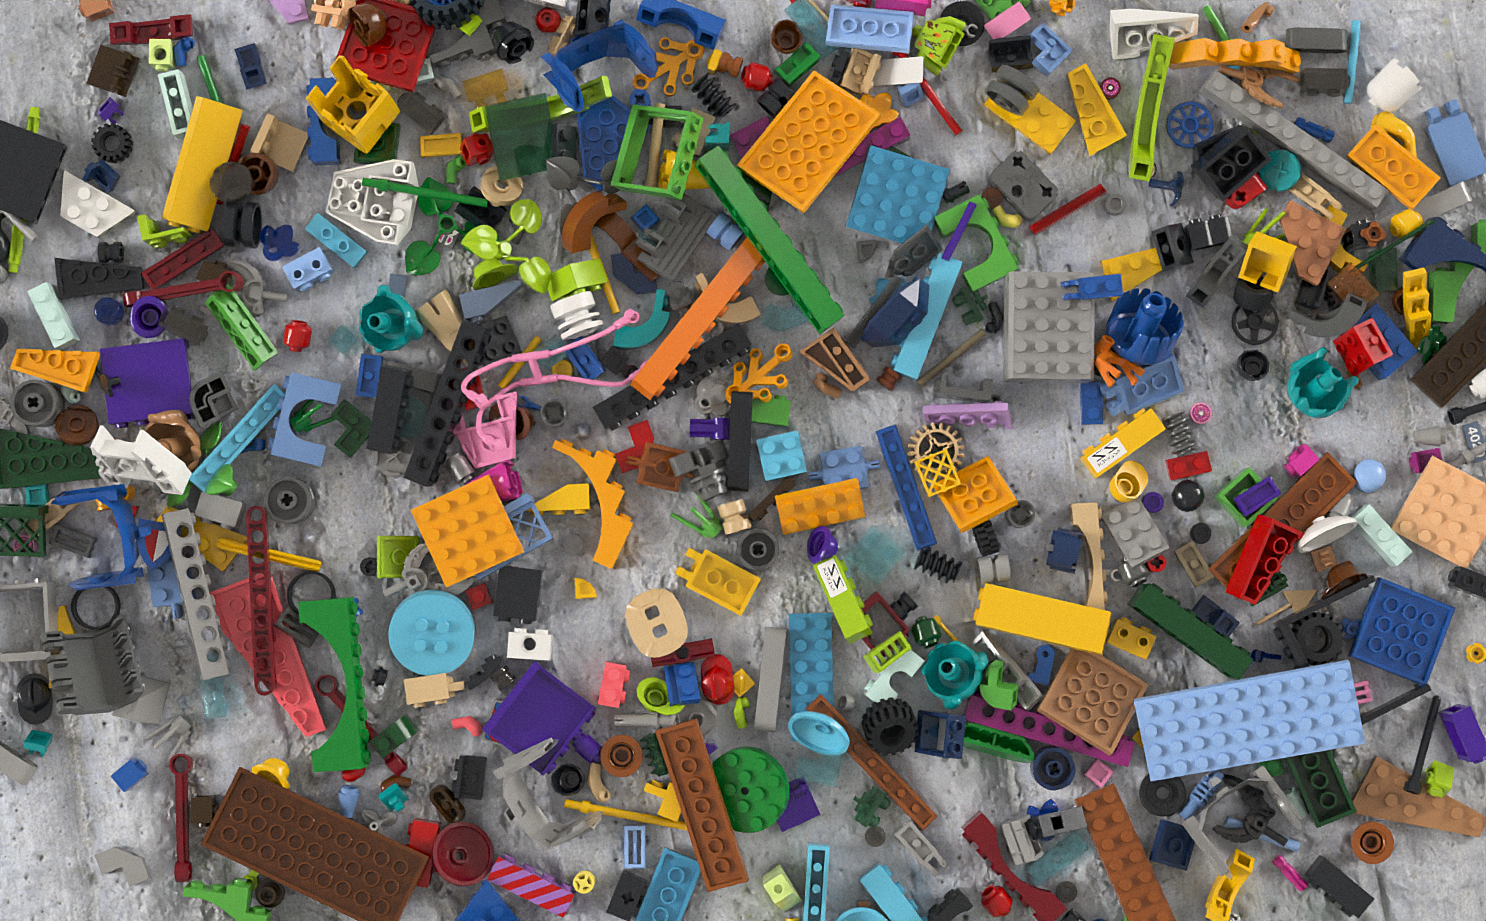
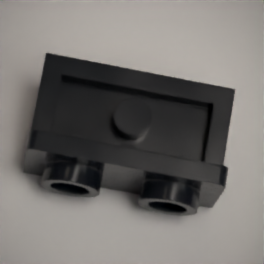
M1016 36L989 40L988 56L991 72H997L1001 65H1008L1017 70L1033 68V57L1030 47L1031 37Z
M560 123L552 124V158L565 156L577 161L576 126Z
M475 186L471 188L468 196L486 199L481 190ZM488 200L487 207L459 203L454 212L476 227L488 225L495 230L501 224L507 209L502 205L495 207Z
M462 754L459 759L455 760L454 771L458 773L457 780H453L452 793H455L454 798L482 800L487 757Z

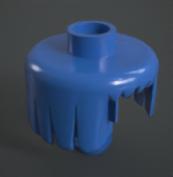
M1134 288L1131 292L1125 291L1123 296H1119L1105 327V335L1110 336L1115 341L1111 347L1114 352L1127 361L1140 365H1153L1166 360L1171 355L1184 326L1183 315L1181 311L1178 313V306L1173 303L1170 308L1172 301L1170 298H1164L1163 294L1158 291L1150 293L1151 291L1148 288H1144L1140 294L1139 288Z

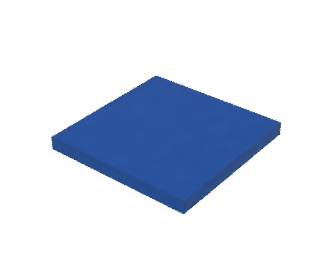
M1377 577L1348 656L1416 684H1427L1455 607Z

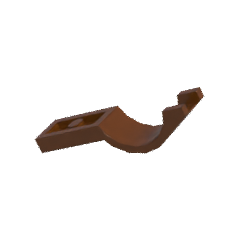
M615 212L606 214L597 220L594 226L605 231L615 241L621 254L653 283L660 275L637 260L642 251L649 256L651 254L636 244L638 238L631 227Z

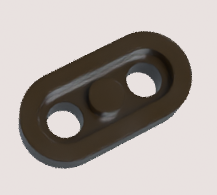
M437 785L430 791V801L447 822L453 824L464 819L466 815L464 806L457 798H454L455 795L447 786Z

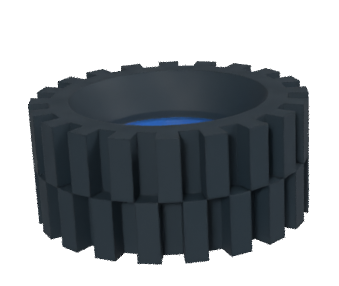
M409 0L419 18L424 20L428 26L433 24L435 29L441 30L442 25L446 30H452L451 25L454 24L457 28L463 27L461 22L466 20L469 23L472 20L470 15L472 13L478 15L480 12L477 6L483 7L484 0Z

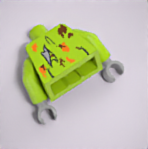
M951 16L937 18L935 21L928 20L924 27L916 25L912 29V36L917 38L914 46L919 50L918 57H923V67L935 76L939 75L941 81L945 84H948V82L943 80V75L945 73H948L951 77L953 75L951 72L941 69H946L964 34L969 38L975 37V35L968 32V29L974 28L978 30L975 24L967 26L965 22Z

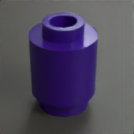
M584 733L580 734L572 744L575 748L574 751L589 764L592 761L597 763L601 758L602 746L589 734L587 736Z

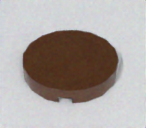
M71 405L67 407L66 410L58 414L55 421V430L59 438L72 446H81L89 443L96 436L99 429V421L96 414L84 405Z

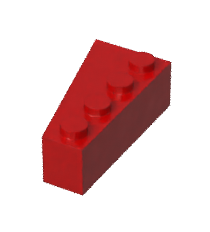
M1258 514L1225 593L1256 605L1270 585V579L1273 574L1279 572L1282 567V561L1287 554L1290 555L1294 550L1293 545L1305 533L1277 520Z

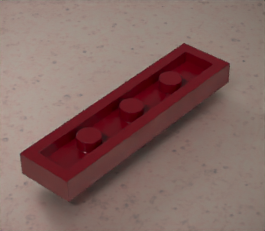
M211 228L208 232H204L144 270L141 274L152 290L159 289L219 251L225 245L215 229Z

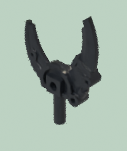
M1223 774L1224 777L1222 778L1226 784L1232 787L1244 781L1229 774ZM1248 784L1238 789L1243 795L1241 798L1245 805H1249L1251 810L1244 817L1243 827L1227 828L1216 825V827L1212 828L1216 834L1234 843H1247L1253 839L1258 840L1262 833L1283 847L1288 841L1287 838L1267 826L1269 820L1275 816L1276 812L1264 801L1262 797L1264 795L1263 791L1254 789Z

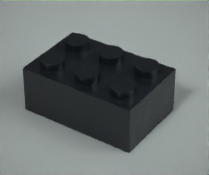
M1238 124L1194 162L1191 167L1214 197L1224 201L1272 159L1250 130Z

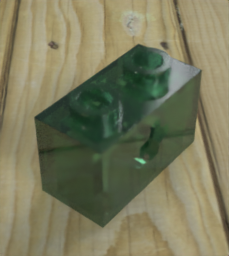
M1396 248L1390 249L1369 262L1370 294L1393 293L1398 290ZM1374 249L1368 252V258L1382 249Z

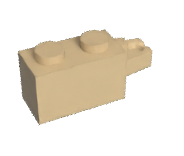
M448 673L404 679L407 705L413 704V708L426 706V702L434 701V705L447 703V699L456 696L455 691L466 689L465 681L454 682L453 677L449 678Z

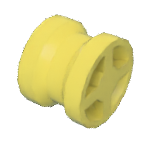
M587 870L578 872L573 880L575 890L582 894L590 892L595 885L594 875Z

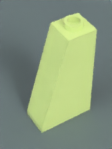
M781 864L762 875L764 888L773 902L786 912L803 901Z

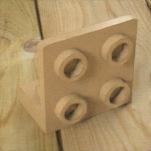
M267 113L250 152L267 155L274 160L277 166L293 172L308 141V134L305 131L279 121L275 116Z

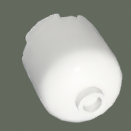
M1397 59L1391 60L1367 85V94L1370 98L1368 103L1375 110L1381 109L1390 113L1394 112L1422 89V86H1417V83L1420 81L1407 66L1402 69L1397 65L1400 62Z

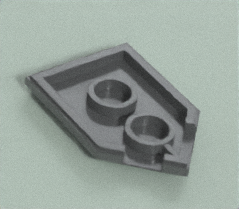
M927 225L923 226L893 251L885 274L886 278L894 277V274L911 276L930 261L932 257H935L943 250Z

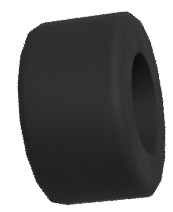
M1263 276L1260 277L1256 284L1238 278L1233 299L1237 305L1244 309L1261 311L1270 306L1274 291L1260 286L1264 279Z

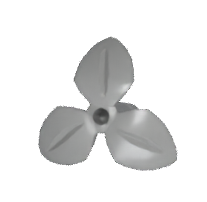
M373 809L361 811V817L367 824H370V829L383 835L386 833L382 825L392 826L398 818V815L391 811L384 812L381 819L378 818L377 811Z

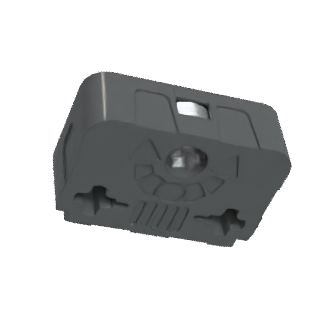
M1021 150L1019 152L1013 151L989 176V183L1001 192L1002 197L1026 221L1034 220L1058 196L1057 186ZM1019 160L1021 162L1019 166L1014 167L1012 165L1014 161ZM1012 189H1018L1020 191V197L1017 195L1014 197L1012 195ZM1048 190L1050 192L1048 196L1043 197V191Z

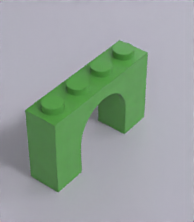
M980 194L934 217V223L943 239L954 233L969 201L977 205L966 227H975L987 234L991 242V254L984 263L962 274L971 294L1004 278L1009 272L1016 271L1019 264L1015 254H1010L1007 248L1009 246L1007 238L999 233L997 229L999 228V223L995 216L991 217L988 211L990 207L987 200L981 198Z

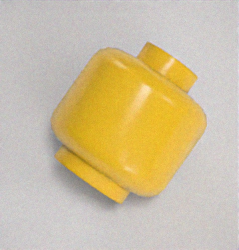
M1411 209L1404 210L1391 218L1390 232L1393 236L1400 239L1423 225V219L1416 211Z

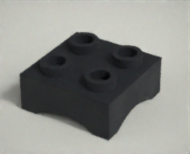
M958 888L955 891L951 889L944 895L943 898L945 900L940 905L936 903L928 910L929 915L927 918L929 921H952L960 913L969 911L973 905Z

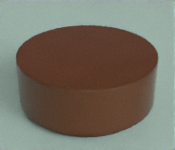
M987 188L981 195V198L987 200L990 209H994L1002 202V194L996 188Z

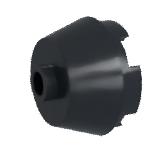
M513 21L506 22L498 27L492 37L498 58L505 60L508 64L520 62L522 60L520 57L527 50L531 52L534 46L531 31Z

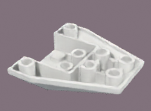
M393 159L334 172L326 213L379 243L398 245L411 229L418 195L389 190L387 192L378 191V188L362 186L363 177L376 180L382 178L388 179L389 182L419 187L414 163Z

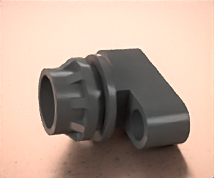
M723 439L710 443L701 449L693 450L690 453L688 451L669 459L675 477L692 473L694 479L689 481V484H695L696 487L692 488L693 492L700 496L702 502L727 492L725 486L726 476H721L720 474L724 472V469H717L715 463L729 458Z

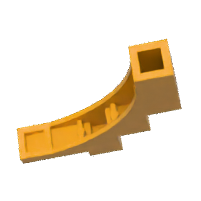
M1202 38L1174 43L1168 68L1181 69L1220 65L1254 66L1279 69L1289 73H1299L1301 57L1299 51L1284 47L1285 43L1275 39L1257 42L1233 39L1216 42Z
M561 439L559 442L555 440L552 448L572 457L583 468L593 483L600 502L602 515L601 536L593 561L613 569L634 523L630 522L631 517L621 512L619 516L615 515L625 495V491L622 490L623 485L611 481L610 484L607 483L617 462V459L613 458L615 454L606 449H603L602 452L597 450L593 458L591 457L592 452L584 448H580L578 451L572 448L573 443Z

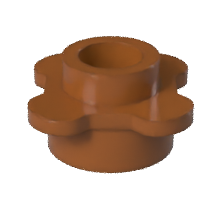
M1376 221L1371 222L1368 228L1362 229L1360 232L1361 237H1365L1370 247L1376 246L1378 241L1386 238V232L1383 231Z

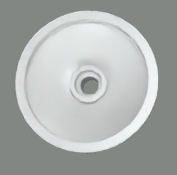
M1349 516L1318 517L1312 521L1313 525L1304 532L1305 534L1298 542L1297 549L1299 553H1308L1325 547L1351 532L1357 526V521Z

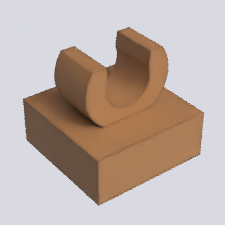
M1331 545L1309 552L1316 572L1338 565Z

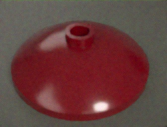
M456 822L446 826L436 836L432 846V861L437 873L448 883L456 886H470L480 882L490 872L494 861V848L487 833L479 826L469 822ZM456 853L461 855L460 860L456 858Z

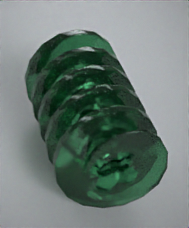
M656 732L642 737L639 742H646L642 750L649 751L645 758L652 759L647 765L648 767H655L650 774L658 775V777L669 774Z

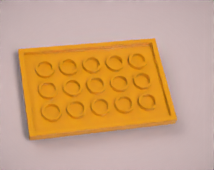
M813 71L740 160L737 168L805 213L880 120L881 114L824 76Z

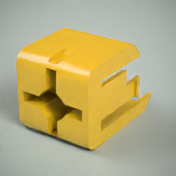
M339 55L329 68L337 80L334 86L324 96L319 87L315 85L305 99L328 129L363 153L368 154L401 111L391 95L381 85L370 83L366 73L360 69L353 70L346 58ZM350 106L357 112L366 111V114L361 119L353 120L347 109Z

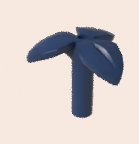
M1177 171L1178 178L1170 182L1150 179L1149 187L1171 190L1175 193L1174 200L1170 205L1172 207L1179 201L1182 195L1184 176L1181 171Z

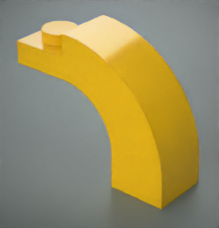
M1331 204L1324 207L1334 216L1330 221L1342 226L1348 214L1335 209ZM1339 243L1328 266L1332 267L1335 271L1342 269L1344 266V269L1349 271L1363 261L1346 252L1341 243ZM1368 264L1350 274L1356 275L1357 273L1359 275L1363 273Z
M1237 848L1226 860V864L1232 874V880L1225 875L1221 877L1219 874L1217 875L1204 906L1207 908L1205 917L1212 921H1229L1233 901L1242 884L1252 874L1255 858Z

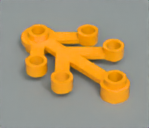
M668 37L661 38L659 41L661 50L668 51L673 49L682 53L672 56L656 52V60L664 64L657 68L656 77L648 78L642 73L636 74L632 80L635 90H647L650 82L670 71L667 84L663 90L666 96H674L676 94L675 84L679 67L686 60V71L682 74L681 81L685 86L692 85L694 82L693 71L696 60L701 59L705 51L704 46L694 43V39L685 44L672 41ZM663 41L669 42L668 47H663L661 44ZM691 48H697L698 52L696 54H692L690 52ZM690 76L692 79L690 82H685L684 77ZM643 80L645 85L639 87L637 85L638 81ZM667 87H672L674 91L667 93L666 89Z
M785 343L777 345L774 350L775 356L759 370V362L762 361L763 354L758 348L752 349L749 353L751 359L748 379L743 383L742 376L747 373V367L743 362L735 363L733 366L735 372L733 384L726 390V400L731 404V391L753 392L752 399H760L766 403L772 399L769 389H749L754 385H776L779 389L787 387L788 380L785 375H765L781 362H788L792 358L793 352L790 346ZM780 380H784L783 383L778 384ZM768 393L766 397H762L763 394Z

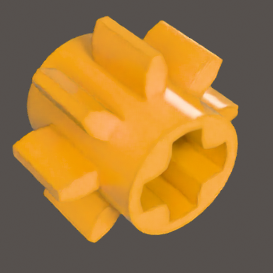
M1049 0V6L1052 8L1051 12L1064 17L1066 12L1071 13L1074 9L1075 0Z

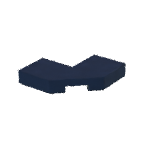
M621 253L611 255L613 276L635 294L654 293L657 291L656 280L652 283L641 272L634 273L633 264Z

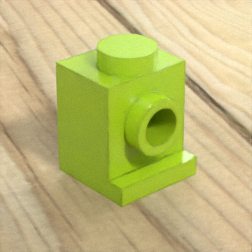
M1434 760L1425 769L1427 774L1425 783H1427L1426 792L1432 796L1443 798L1452 789L1454 767Z

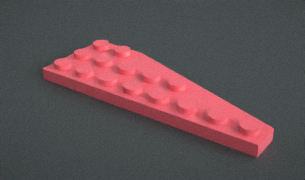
M260 573L255 576V582L258 585L265 583L266 578L264 574ZM271 574L274 625L284 607ZM249 578L209 592V594H213L216 607L214 609L219 616L223 633L230 639L237 651L242 654L254 671ZM263 594L257 595L256 603L259 606H264L267 602L266 597ZM259 616L257 624L260 627H266L268 620L265 616ZM281 622L283 625L291 629L289 625H287L284 622ZM273 626L276 688L272 694L291 716L290 718L305 737L327 730L295 639ZM260 637L258 645L260 648L265 649L268 647L269 641L265 637ZM262 658L259 661V667L267 670L270 667V662ZM262 680L263 684L267 687L268 690H270V682L268 680Z

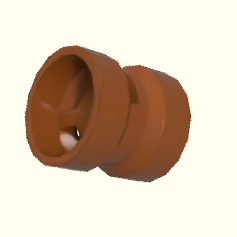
M723 52L717 72L728 73L730 71V76L737 78L744 58L737 56L733 59L730 53Z

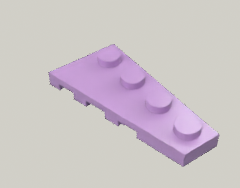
M1001 401L985 404L974 402L972 404L952 403L951 405L931 404L930 406H923V415L926 423L934 422L939 424L941 422L946 425H954L955 422H960L965 426L983 423L986 424L987 428H995V424L1005 425V429H1013L1009 405Z

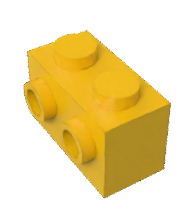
M1121 617L1120 620L1114 619L1107 634L1106 643L1147 660L1157 637L1152 635L1153 630L1142 625L1140 629L1132 626L1133 621Z

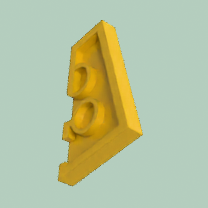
M1156 248L1101 261L1104 275L1121 274L1123 293L1133 289L1162 270ZM1117 296V297H1110V301H1111V302L1114 301V300L1117 299L1119 296Z

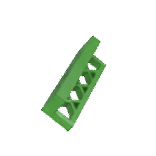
M219 290L205 302L206 306L254 371L279 353L236 293Z

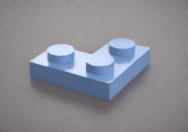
M1043 22L1029 35L1031 41L1042 51L1033 60L1032 64L1046 77L1073 51Z

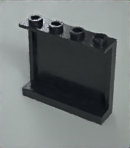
M0 120V210L37 225L67 146L61 142Z

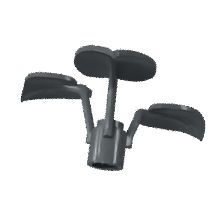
M558 156L546 159L550 186L555 190H564L572 201V205H564L559 213L558 224L561 235L565 220L577 203L570 191L578 187L579 180L603 185L604 192L608 194L620 191V189L611 186L617 159L611 160L604 165L601 170V181L577 175L579 164L573 158Z

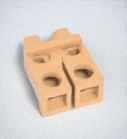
M314 0L311 11L317 13L314 24L328 28L330 18H332L330 27L344 30L348 20V9L356 5L355 0Z

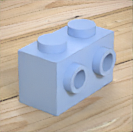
M320 247L282 266L292 287L296 291L301 290V292L312 288V284L317 281L323 282L331 277L330 274L335 272L325 252Z

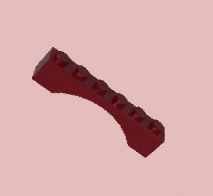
M981 811L977 812L961 827L965 831L962 834L963 837L970 844L974 842L979 847L976 850L984 860L988 857L993 863L990 866L998 876L1003 874L1007 879L1004 883L1012 892L1018 891L1021 895L1018 899L1026 908L1029 906L1035 911L1033 916L1037 921H1055L1067 910L1051 890L1032 886L1019 879L1009 869L999 850L996 828Z

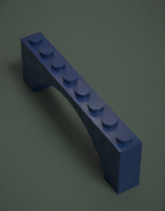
M1440 217L1427 218L1424 224L1431 219H1434L1435 222L1421 230L1398 259L1412 270L1425 268L1439 262H1460L1472 265L1486 272V254L1481 251V247L1474 242H1468L1464 239L1463 233L1456 229L1452 230L1447 226L1448 223Z

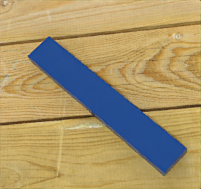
M896 424L876 431L917 551L921 550L922 547L924 549L937 544Z

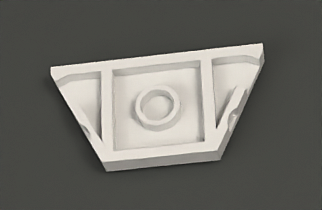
M64 171L60 216L98 238L103 236L109 229L115 228L121 224V221L129 216H133L137 212Z

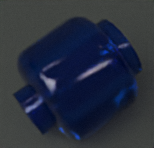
M110 297L98 300L93 310L96 319L102 324L109 326L121 322L125 313L121 302Z

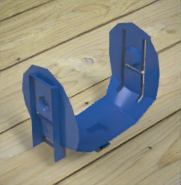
M619 20L613 26L582 38L577 36L570 39V44L559 49L555 57L550 52L542 55L543 60L551 67V71L543 75L557 89V93L564 104L572 110L580 112L583 110L584 101L581 89L572 71L586 63L608 56L629 58L648 78L656 77L657 72L656 52L649 47L646 39L635 28L623 20Z
M125 484L63 491L50 503L54 505H67L97 499L113 510L122 538L124 570L79 578L70 583V587L75 588V590L136 583V577H144L142 567L133 568L140 554L136 541L139 535L131 504L123 497L127 494ZM144 524L139 528L140 538L152 533L150 525Z

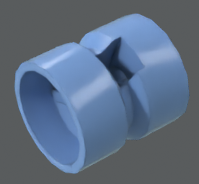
M724 212L714 220L706 232L715 240L721 239L720 244L728 251H731L744 235L737 223L732 224V219Z

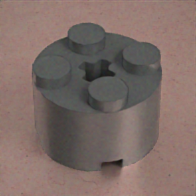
M760 528L751 529L745 532L739 539L737 555L740 562L746 568L762 571L768 569L776 562L779 555V544L776 537L768 530ZM761 544L764 553L762 555L759 553L754 555L753 545L759 546Z

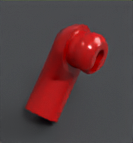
M366 768L343 770L342 778L347 782H354L365 774Z

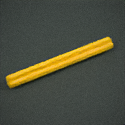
M223 537L218 538L217 548L248 555L247 543ZM269 549L270 561L315 572L320 571L321 561ZM258 551L254 554L256 558H265L262 552Z

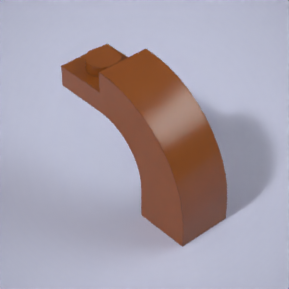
M599 191L592 192L583 197L574 205L565 220L562 231V246L572 254L591 249V231L594 224L606 214L627 209V201L617 194L611 193L604 196Z

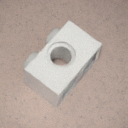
M514 628V632H509L507 658L550 661L553 635L548 634V630L535 629V633H527V629ZM527 638L535 640L536 646L533 650H528L525 647V640Z

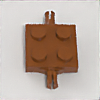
M645 442L643 454L640 458L630 455L627 457V459L634 460L635 462L627 460L626 464L638 466L637 484L678 492L680 482L684 477L693 478V475L689 473L675 477L669 459L687 452L684 450Z

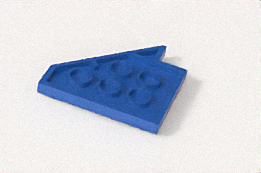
M613 95L606 100L589 106V110L577 114L583 176L585 178L601 181V170L604 165L611 160L618 159L631 109ZM649 123L647 126L645 137L652 130V126ZM589 183L600 193L602 192L603 185Z

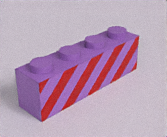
M505 853L504 856L501 854L498 856L487 878L488 881L562 918L565 916L576 893L573 891V886L565 882L559 884L553 881V876L545 872L542 875L535 872V867L530 864L524 863L521 865L515 862L516 858L512 855Z

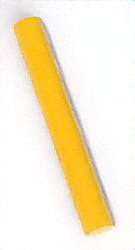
M535 336L522 353L534 352L542 342V339ZM526 361L515 362L498 383V386L502 389L507 387Z

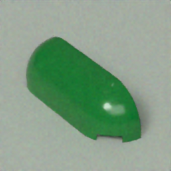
M978 723L965 724L963 747L1020 763H1032L1034 761V752L1025 738Z

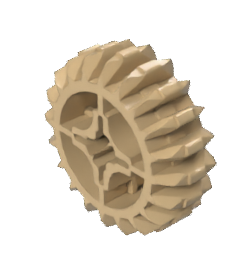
M931 422V429H928L925 424L922 426L924 433L917 429L915 432L919 437L911 436L910 439L915 444L910 443L908 447L913 448L914 451L908 452V456L914 455L915 459H912L910 464H914L915 461L927 457L928 455L926 454L931 452L933 445L936 448L946 446L941 451L953 447L952 463L959 466L962 464L961 461L957 460V457L963 458L964 454L958 453V450L964 449L965 446L957 445L958 442L962 441V437L955 440L953 436L958 432L955 430L950 434V425L943 430V423L940 422L938 428H935V423ZM932 434H941L948 438L949 441L938 443ZM926 436L929 445L928 450L919 454L920 443ZM944 454L936 455L934 459L941 461ZM921 461V465L926 467L928 466L923 461ZM942 465L940 473L944 472L947 475L949 468ZM923 469V471H922V475H923V476H924V473H925L926 469ZM930 472L929 478L932 479L934 477V473Z

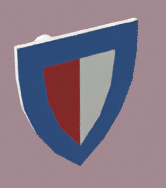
M139 518L137 525L139 537L136 538L138 551L145 564L152 571L171 556L163 522ZM144 524L150 525L152 533L140 538L139 528ZM179 526L176 530L179 537L182 526Z

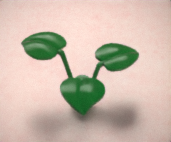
M427 177L421 185V188L450 192L445 185L431 177ZM418 196V206L423 214L432 216L437 213L440 217L438 221L439 232L431 246L421 240L414 241L408 246L405 252L406 272L408 274L416 276L425 275L438 267L441 256L433 249L442 234L450 235L456 230L459 234L464 235L462 237L463 240L465 235L476 227L467 221L464 225V231H462L459 226L455 225V220L452 216L441 213L451 207L452 201ZM462 245L466 251L474 254L470 249Z

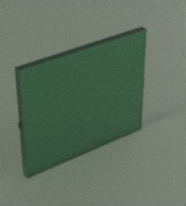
M546 93L486 105L485 110L499 181L547 171L546 159L552 158V123Z

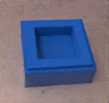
M647 204L631 216V220L642 232L645 228L652 229L660 222V218Z

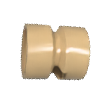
M743 499L718 506L720 517L725 520L723 527L726 535L752 527L749 517L744 514L746 507Z

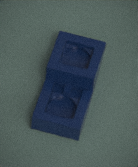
M256 43L234 49L246 90L267 84Z
M1205 595L1200 598L1192 609L1200 620L1209 622L1215 627L1217 633H1223L1228 637L1240 624L1232 615L1221 609Z

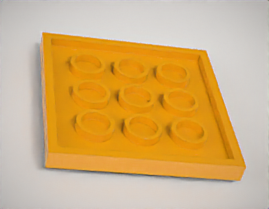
M489 474L410 510L446 588L525 552Z

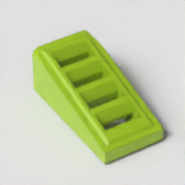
M898 631L866 653L863 658L874 673H880L912 649L901 631ZM895 640H897L900 646L902 647L901 650H899L896 644L894 643ZM888 645H890L892 650L895 652L894 655H892V653L888 649ZM883 650L888 658L887 660L884 659L880 651ZM874 656L877 657V659L879 660V662H880L881 664H879V663L877 662V660L874 658Z

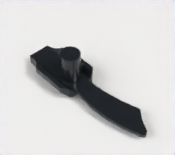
M96 366L94 373L99 379L103 391L109 397H113L112 386L121 384L119 377L109 378L107 374L102 375Z

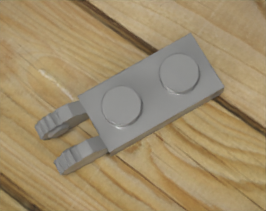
M910 819L894 833L919 863L925 866L934 877L938 875L937 870L928 863L933 857L938 860L942 867L946 868L948 866L938 854L937 849Z

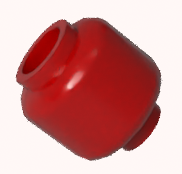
M754 62L744 66L741 82H743L746 89L763 92L766 87L772 84L773 75L770 74L768 66Z
M291 320V323L285 325L283 343L290 347V351L302 352V349L310 346L312 328L305 321Z
M990 885L984 889L981 894V905L993 917L1006 916L1011 911L1013 902L1011 896L999 885Z

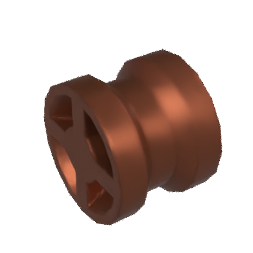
M885 366L882 375L878 376L876 381L886 389L893 391L896 382H899L902 377L891 368Z

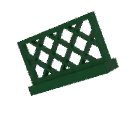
M0 503V523L2 524L0 531L5 527L12 535L7 541L0 536V543L2 544L0 556H47L45 514L49 513L48 505ZM12 518H15L21 524L16 531L8 524ZM32 519H38L39 528L35 532L28 525ZM23 528L31 535L26 542L18 535ZM14 538L22 545L18 551H14L9 545ZM33 539L39 543V552H35L29 547Z

